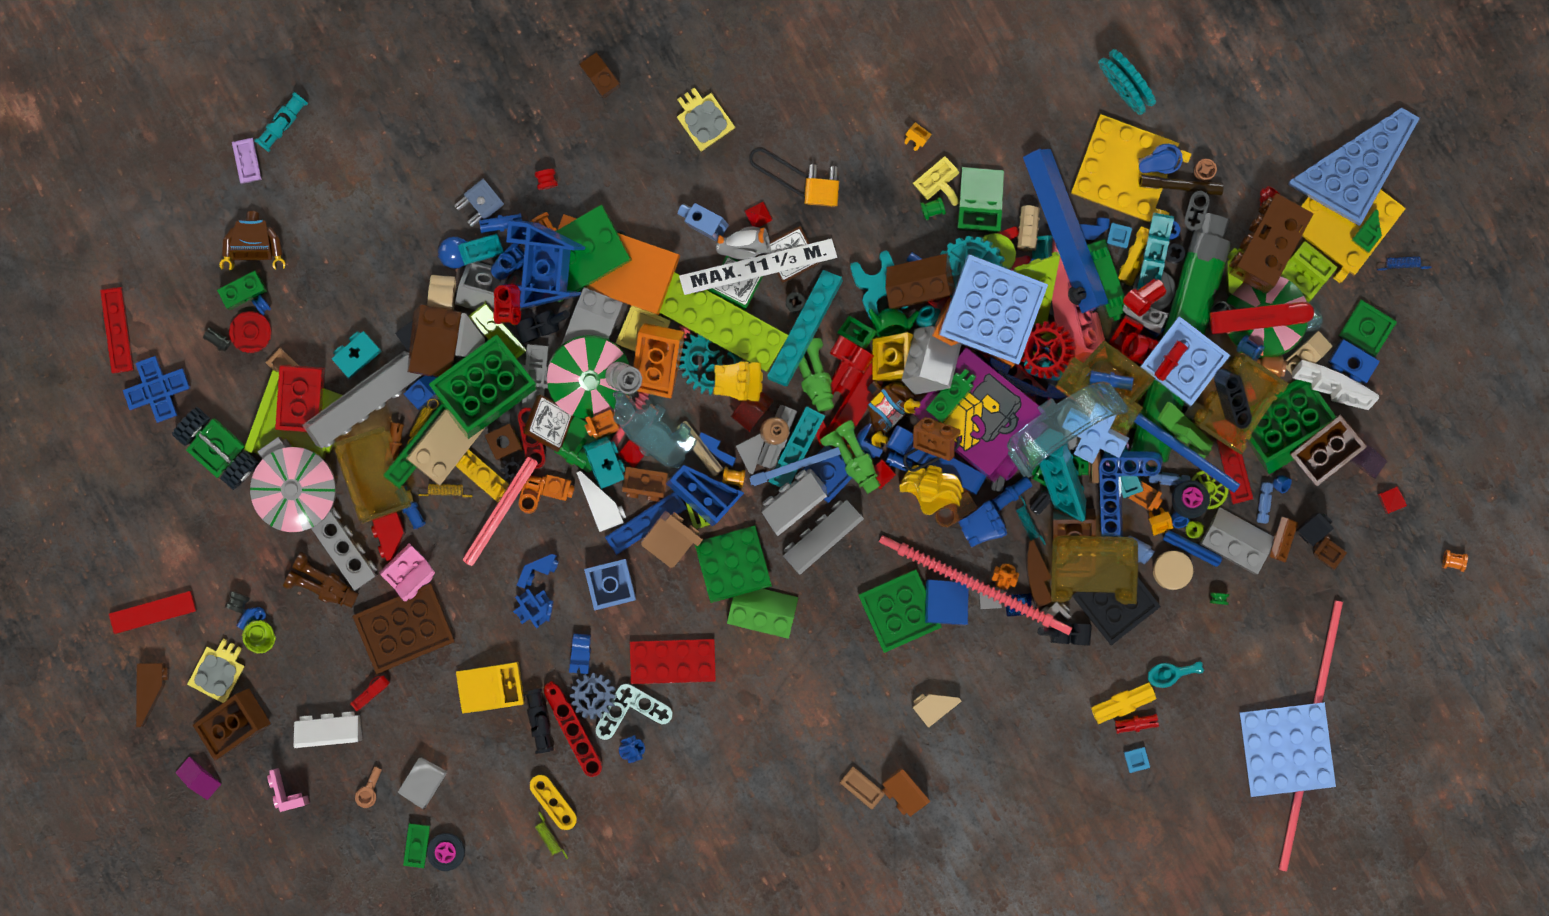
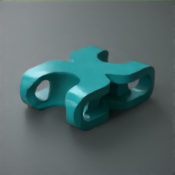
M887 250L880 253L881 271L876 275L866 274L858 262L850 264V270L856 286L859 289L868 290L863 295L862 302L871 321L872 319L868 311L872 309L879 315L877 301L882 296H887L885 288L887 267L894 266Z

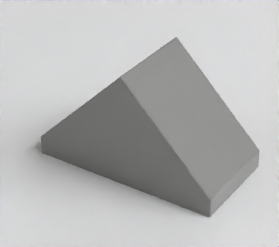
M760 434L736 446L749 474L752 475L754 474L764 444Z

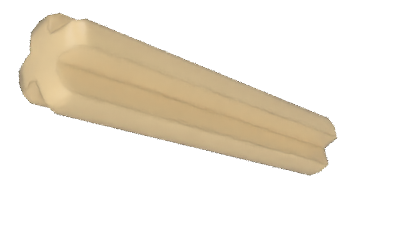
M688 422L681 423L677 430L713 476L719 474L723 470L721 465Z

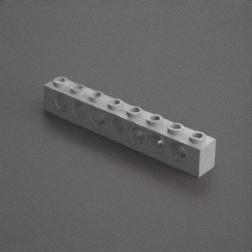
M278 437L260 449L258 453L264 459L270 453L282 448L292 447V445L286 438L283 440L282 437ZM333 508L322 522L311 529L355 591L378 576L375 572L378 569L372 560L367 561L363 555L366 553L359 542H354L351 538L353 536L352 531L347 525H342L339 520L341 518L339 512ZM329 524H334L337 528L334 536H330L327 533L326 529ZM342 541L347 542L349 545V550L346 553H342L339 550V544ZM354 558L361 562V568L358 571L353 570L351 567V561Z

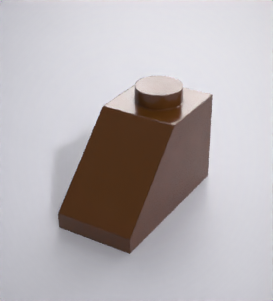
M594 53L579 64L603 99L620 88L619 82L597 53Z

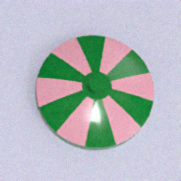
M1280 277L1276 286L1267 294L1243 282L1232 295H1229L1226 302L1237 309L1306 302V299L1294 283ZM1309 322L1227 332L1236 347L1245 335H1248L1249 339L1259 346L1261 344L1265 346L1259 358L1277 357L1292 350L1302 340Z
M583 335L568 340L555 351L548 364L547 385L552 399L563 411L578 418L586 419L588 416L593 418L610 409L612 411L616 410L628 394L609 386L606 382L605 374L608 367L614 362H624L630 365L626 355L619 346L604 337Z

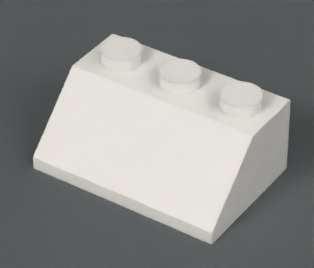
M354 711L343 712L342 717H334L333 713L322 714L321 719H313L312 716H301L300 721L294 722V748L362 741L360 715H355Z

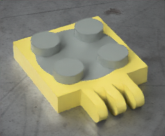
M693 88L691 89L692 94L695 96L693 99L688 92L684 94L688 100L686 104L681 97L677 99L684 109V112L677 116V119L700 152H702L734 130L735 126L712 93L702 99L697 90Z
M224 638L217 651L206 647L187 684L222 703L230 697L245 668L244 665L236 662L242 648L238 646L235 653H232L235 644L230 643L226 650L224 647L227 644V640Z

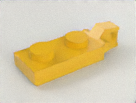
M1142 226L1136 234L1135 244L1128 251V258L1125 264L1119 270L1118 279L1128 286L1133 285L1142 265L1149 229Z

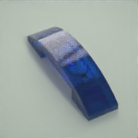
M991 358L988 362L992 369L1027 395L1043 399H1063L1069 394L1051 384L1047 386L1045 391L1008 375L1011 366L994 358Z

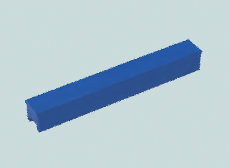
M1038 149L1024 156V162L1070 284L1074 288L1083 287L1085 289L1083 293L1087 294L1086 298L1081 300L1079 304L1081 313L1094 311L1096 308L1108 304L1107 296L1051 149Z

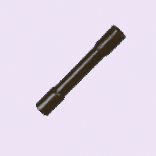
M1140 175L1139 187L1163 188L1192 192L1203 191L1206 194L1220 196L1223 194L1224 189L1223 183L1178 180L1150 175Z

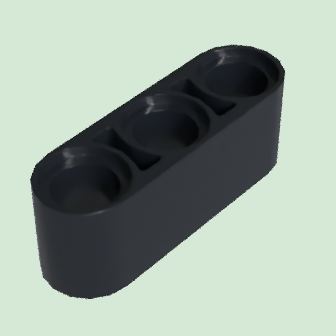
M1220 369L1215 374L1214 382L1224 417L1228 422L1240 429L1247 428L1252 421V415L1242 379L1228 369Z

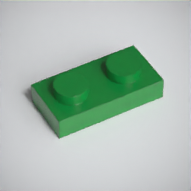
M409 823L403 866L425 868L430 834L429 825Z

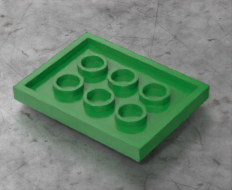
M603 205L596 207L555 231L585 246V250H571L568 291L578 292L632 261Z

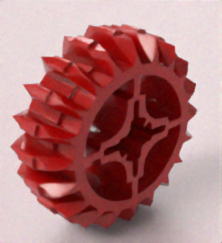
M1044 321L1043 326L1040 323H1036V330L1034 328L1031 330L1023 352L1025 356L1021 358V362H1027L1025 369H1031L1032 375L1038 373L1039 378L1046 376L1047 379H1051L1052 375L1059 377V370L1065 373L1067 372L1065 365L1072 366V363L1068 360L1069 358H1075V355L1071 354V350H1076V346H1070L1075 340L1072 337L1068 338L1071 332L1068 330L1064 331L1063 325L1057 327L1056 322L1049 324L1048 321ZM1054 333L1057 338L1047 342L1041 335ZM1036 343L1038 349L1037 352L1033 355V347ZM1062 344V354L1059 357L1058 348ZM1046 346L1051 347V349H1049L1051 350L1049 354H1046L1044 352L1046 351ZM1047 358L1054 363L1050 367H1042L1038 364L1039 361H1044Z

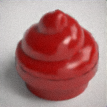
M1271 186L1263 188L1260 191V206L1268 197L1272 198L1276 193L1279 194V192Z

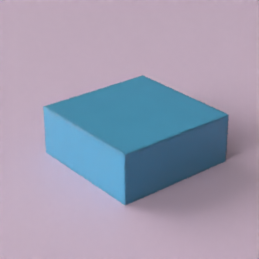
M1111 223L1106 244L1127 249L1132 228Z
M1145 747L1123 752L1129 773L1150 768Z

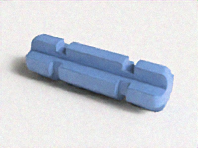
M1166 472L1149 476L1150 483L1157 484L1160 482L1162 485L1176 487L1180 483L1190 480V476L1181 475L1180 477L1179 474Z
M1262 482V494H1260L1258 511L1260 512L1257 514V522L1267 524L1269 522L1268 512H1270L1272 495L1270 494L1273 492V484Z

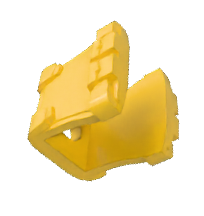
M740 361L732 365L714 366V395L730 396L741 401H747V399L759 401L763 384L761 383L763 381L761 363Z

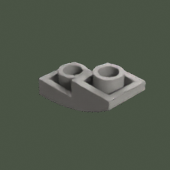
M1126 305L1123 307V311L1129 317L1157 333L1161 332L1168 318V313L1152 307L1141 317H1138Z

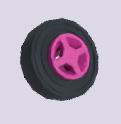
M1188 480L1180 483L1172 494L1174 510L1185 518L1201 516L1210 504L1208 490L1197 481Z
M442 833L430 841L427 847V857L434 868L440 871H450L456 869L462 863L465 857V848L459 837L451 833Z

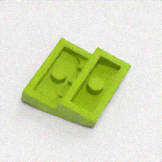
M1304 241L1289 259L1280 277L1294 283L1301 290L1306 301L1310 302L1338 267Z

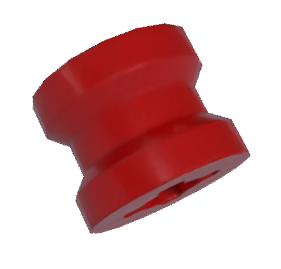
M546 169L534 173L535 178L538 179V190L558 186V182L554 178L556 174L555 169Z

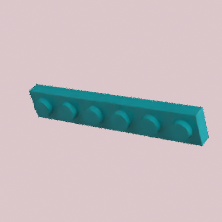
M825 270L822 271L767 375L768 380L786 387L789 385L843 282L842 277Z

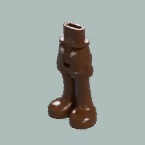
M300 552L292 568L312 576L322 582V584L310 581L291 570L283 587L291 589L294 586H300L319 595L318 599L320 601L340 604V606L344 604L352 608L359 593L352 590V586L348 587L339 575L335 573L328 575L311 566L307 561V555Z

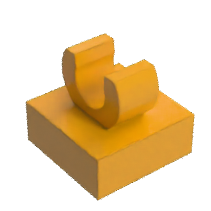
M915 122L905 134L907 138L904 143L907 145L910 140L916 142L913 150L916 151L920 146L923 147L932 134Z
M1162 507L1159 508L1160 515L1153 516V513L1149 512V524L1153 536L1173 529L1171 516Z

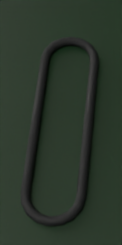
M757 148L751 152L749 156V161L754 168L766 174L767 176L779 182L780 184L784 185L785 187L797 193L798 195L805 196V193L799 192L795 188L791 187L790 185L781 181L777 177L773 176L772 174L763 170L759 166L755 165L752 160V157L756 152L761 151L769 155L770 157L774 158L778 162L782 163L783 165L787 166L788 168L792 169L805 178H809V176L794 168L793 166L789 165L780 158L776 157L775 155L771 154L765 149Z
M959 436L956 438L957 445L954 447V451L960 446ZM914 448L904 455L903 463L907 470L915 472L939 460L940 457H936L912 469L907 465L906 458L918 450Z

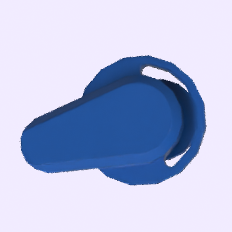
M1169 143L1157 146L1151 155L1139 158V170L1142 173H1173L1181 167L1183 158L1177 146Z

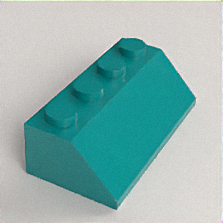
M1049 430L1036 440L1032 446L1054 508L1083 522L1086 516V498L1083 492L1084 488L1078 478L1079 473L1073 463V456L1067 446V439L1063 434Z

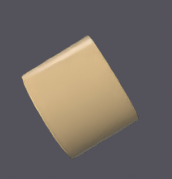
M431 275L427 306L454 311L456 277Z

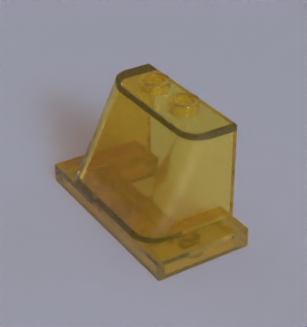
M1103 341L1084 363L1074 357L1058 381L1056 388L1092 415L1098 403L1118 412L1111 429L1126 436L1143 409L1137 402L1152 385L1155 378L1106 341ZM1091 371L1107 374L1114 372L1115 375L1134 377L1132 391L1114 387L1108 389V386L1089 384Z

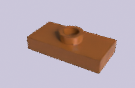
M1285 517L1281 518L1278 531L1274 535V544L1269 557L1286 562L1298 522Z

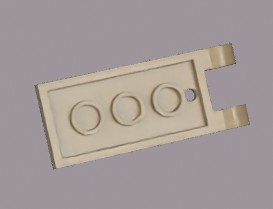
M445 409L406 459L436 484L441 485L485 428L470 439H467Z

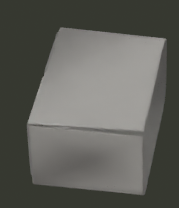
M420 757L398 793L421 809H425L448 771Z

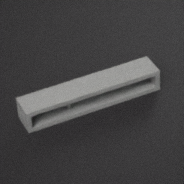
M403 351L302 426L315 445L321 448L331 446L339 435L349 433L354 424L368 419V414L383 408L386 405V401L391 397H398L406 386L414 385L421 375L407 372L409 353Z

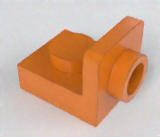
M547 475L542 495L567 501L568 497L572 498L575 486L571 485V480Z

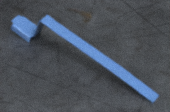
M838 447L765 473L763 471L751 475L749 479L751 485L756 486L767 482L768 479L829 459L841 453Z

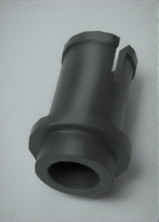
M211 327L203 335V339L218 347L219 351L225 352L231 344L228 336L224 337Z

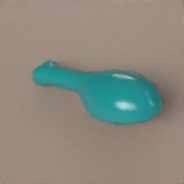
M1199 661L1185 667L1161 663L1154 666L1148 672V680L1155 687L1167 688L1184 675L1203 673V663Z

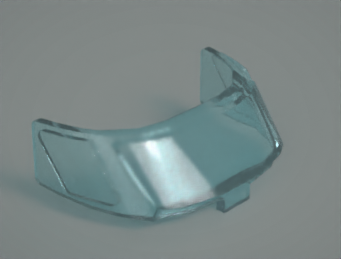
M1104 381L1090 384L1058 404L1051 398L1037 407L1041 413L1040 416L1009 439L1007 443L1008 455L1022 475L1029 478L1032 476L1035 467L1054 451L1098 422L1117 414H1125L1128 412V407L1112 385Z

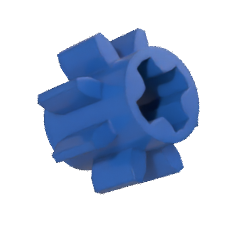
M635 736L621 740L622 745L619 747V754L622 759H628V763L643 759L642 754L645 752V746L641 740H636Z

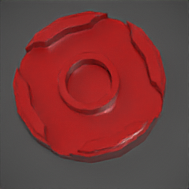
M247 311L240 313L232 321L229 335L231 342L237 349L246 353H256L267 347L271 340L272 329L266 317L258 312Z

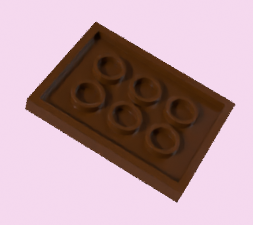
M431 583L419 588L417 594L412 599L403 601L399 596L352 616L376 674L455 642Z

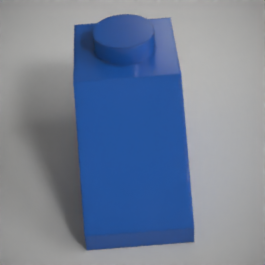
M424 375L404 393L418 410H421L430 399L436 396L429 386V383L435 380L436 377Z

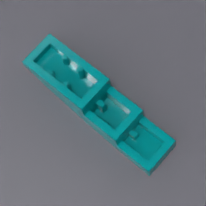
M1153 212L1137 290L1153 279L1161 281L1174 216Z
M806 406L775 469L804 459L825 415ZM798 469L771 478L768 482L780 488L786 483L791 484Z

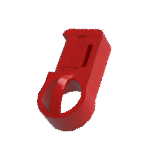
M384 675L375 677L369 683V687L350 703L356 711L361 710L383 691L390 682ZM380 677L378 680H376V681L371 685V683H372L376 678Z

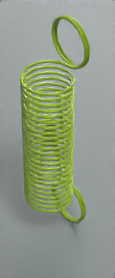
M538 811V813H539L541 819L543 820V823H545V822H544L545 819H544L543 815L541 814L540 811ZM541 823L535 826V829L540 833L539 835L548 845L547 848L550 850V853L554 855V853L560 852L549 839L550 837L554 838L547 832L548 830ZM562 849L563 854H564L565 857L568 859L566 853H565L564 850Z

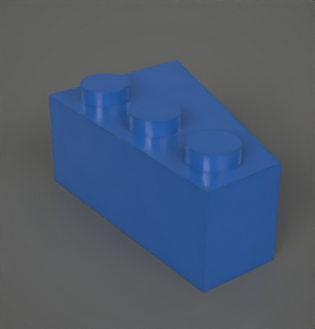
M685 465L679 468L666 483L711 526L717 524L744 494L740 490L733 489Z

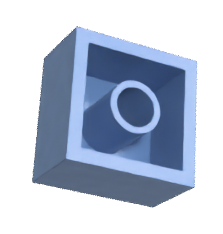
M626 559L584 569L594 611L636 600Z

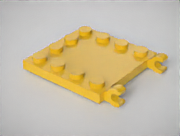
M1100 114L1071 194L1149 223L1153 212L1169 215L1167 211L1156 209L1163 188L1139 187L1140 175L1167 178L1168 174L1160 172L1142 173L1139 170L1138 160L1139 158L1151 155L1157 146L1169 143L1178 147L1179 143ZM1180 150L1183 158L1182 162L1188 163L1191 153Z
M1380 189L1362 224L1358 226L1308 197L1301 207L1314 214L1302 237L1342 266L1333 278L1338 283H1341L1348 273L1354 276L1406 208ZM1377 209L1379 211L1382 237L1371 251L1367 253L1351 240L1374 210Z

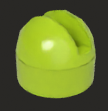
M1198 521L1189 522L1186 526V534L1190 538H1199L1204 534V525Z

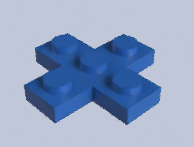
M156 356L135 363L142 383L123 390L129 410L150 404L157 423L178 416L171 396L191 389L184 369L163 375Z

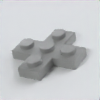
M527 344L526 364L522 365V367L536 383V390L522 400V408L532 409L536 396H545V389H548L547 361L549 346Z

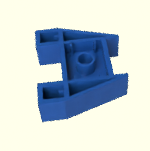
M508 221L506 242L525 244L522 285L515 284L519 287L521 293L520 308L534 307L580 296L581 292L567 290L571 250H585V246L540 223ZM506 290L505 294H506V297L508 298V297H509V293H508V291Z

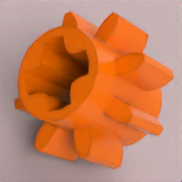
M1005 563L1001 567H995L992 581H995V585L998 588L1007 590L1010 586H1016L1019 573L1016 572L1014 566Z

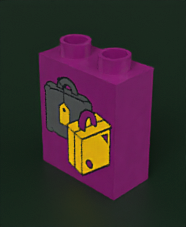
M965 348L958 357L954 375L956 373L961 374L965 369L969 370L970 372L965 379L967 380L974 374L976 376V379L972 382L974 387L944 424L961 430L959 435L960 446L955 450L956 453L993 483L1000 476L1007 481L1022 465L1023 461L1017 455L1028 443L1032 446L1036 440L1050 430L1044 424L1048 420V416L1045 410L968 348ZM942 390L929 392L920 402V407L914 409L916 413L913 415L918 422L924 417L939 421L926 408ZM957 439L954 441V447L957 445Z

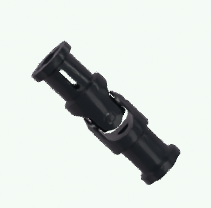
M542 688L523 692L527 698V714L531 726V734L535 738L537 748L535 754L554 750V747H551L549 733L551 732L548 725L546 707L542 703L540 693Z

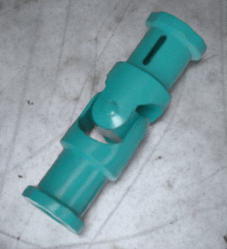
M295 92L292 93L293 97L285 106L282 105L272 120L274 123H268L263 134L254 140L267 152L271 151L270 147L278 138L280 139L283 136V131L287 130L297 119L296 115L299 111L309 104ZM279 114H287L290 117V123L287 122L284 117H281ZM271 134L272 136H271V137L268 139V141L265 143V140H266V139L268 138V136Z

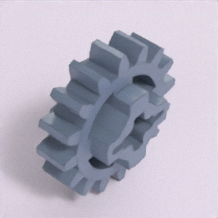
M595 673L591 674V678L585 674L583 675L584 681L577 679L576 681L579 685L577 687L572 686L575 694H570V697L574 698L575 701L571 705L578 706L575 712L579 714L583 711L582 717L587 718L589 714L592 720H595L596 715L599 718H603V712L610 713L609 706L615 707V704L611 701L617 698L616 695L612 694L616 689L613 686L609 687L611 681L609 679L604 681L605 676L600 675L597 679ZM598 683L605 688L606 692H601ZM586 685H588V687H587L583 692H581L582 689H583ZM593 693L597 694V698H593V700L589 698ZM581 700L587 703L588 710L582 705ZM605 701L603 706L599 708V705Z

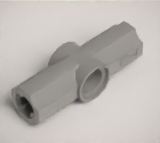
M780 405L775 417L783 419L790 430L797 411ZM788 438L779 445H770L764 442L765 444L757 464L774 470L781 450H784Z

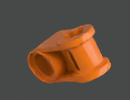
M531 475L522 488L518 505L524 513L532 514L537 510L546 481L545 476L540 478ZM527 498L534 500V506L529 510L523 508V501Z

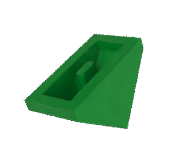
M848 316L837 333L865 350L877 332L853 317Z

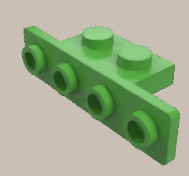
M1167 402L1158 420L1177 437V440L1205 459L1212 450L1213 442L1175 405Z

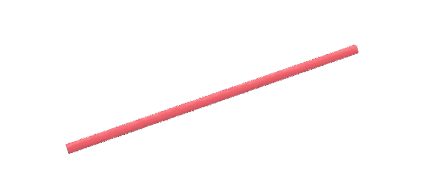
M1335 600L1313 704L1322 703L1343 605L1341 601ZM1298 791L1294 794L1279 870L1282 871L1288 870L1304 791Z

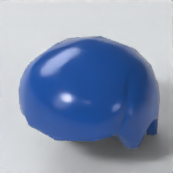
M449 237L443 240L438 247V258L441 263L449 268L465 266L458 245L467 241L459 237Z

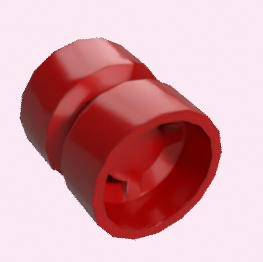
M1132 332L1125 337L1122 343V356L1125 359L1143 364L1159 341Z

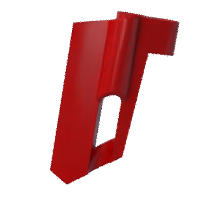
M841 335L829 353L841 360L832 378L831 390L833 395L835 392L842 394L843 404L828 428L823 419L816 433L821 448L824 446L820 440L836 431L842 424L852 420L856 428L868 408L867 405L874 398L867 390V387L875 381L873 380L872 361L874 355ZM877 381V382H878L879 385L881 386L884 381Z

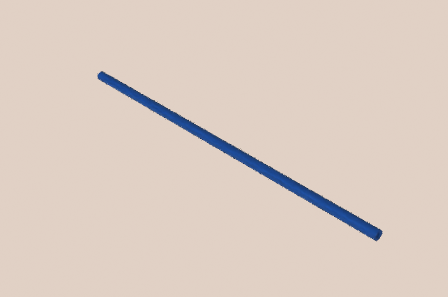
M912 252L906 261L912 262L922 258ZM1035 343L1033 351L1037 352L1038 348L1037 344ZM1045 347V350H1046V351H1044V352H1045L1046 354H1049L1051 350H1049V348ZM1048 358L1046 359L1054 365L1053 361H1050ZM1065 365L1067 369L1065 373L1233 493L1239 488L1241 484L1101 385L1089 384L1090 377L1076 367Z

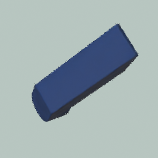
M1097 218L1096 226L1079 224L1085 241H1094L1109 228L1110 219Z

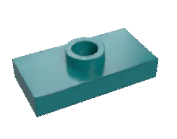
M498 234L458 245L464 265L493 258L504 253Z

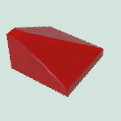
M631 438L618 455L635 468L647 451Z

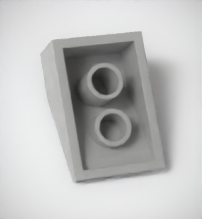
M584 287L562 344L572 338L583 335H596L610 340L621 314L623 302Z

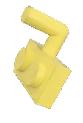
M945 156L913 183L927 200L941 189L953 206L959 204V199L954 190L947 184L959 174V171Z

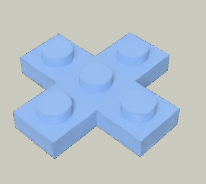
M1098 403L1090 418L1072 408L1062 429L1081 438L1074 454L1092 464L1100 449L1120 458L1129 438L1111 429L1118 412Z

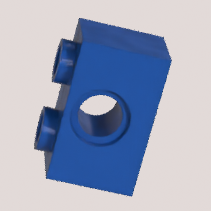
M1344 339L1339 342L1328 361L1332 365L1330 367L1332 370L1341 374L1344 372L1350 376L1349 378L1363 384L1368 382L1380 362ZM1349 358H1354L1357 361L1356 369L1349 368Z

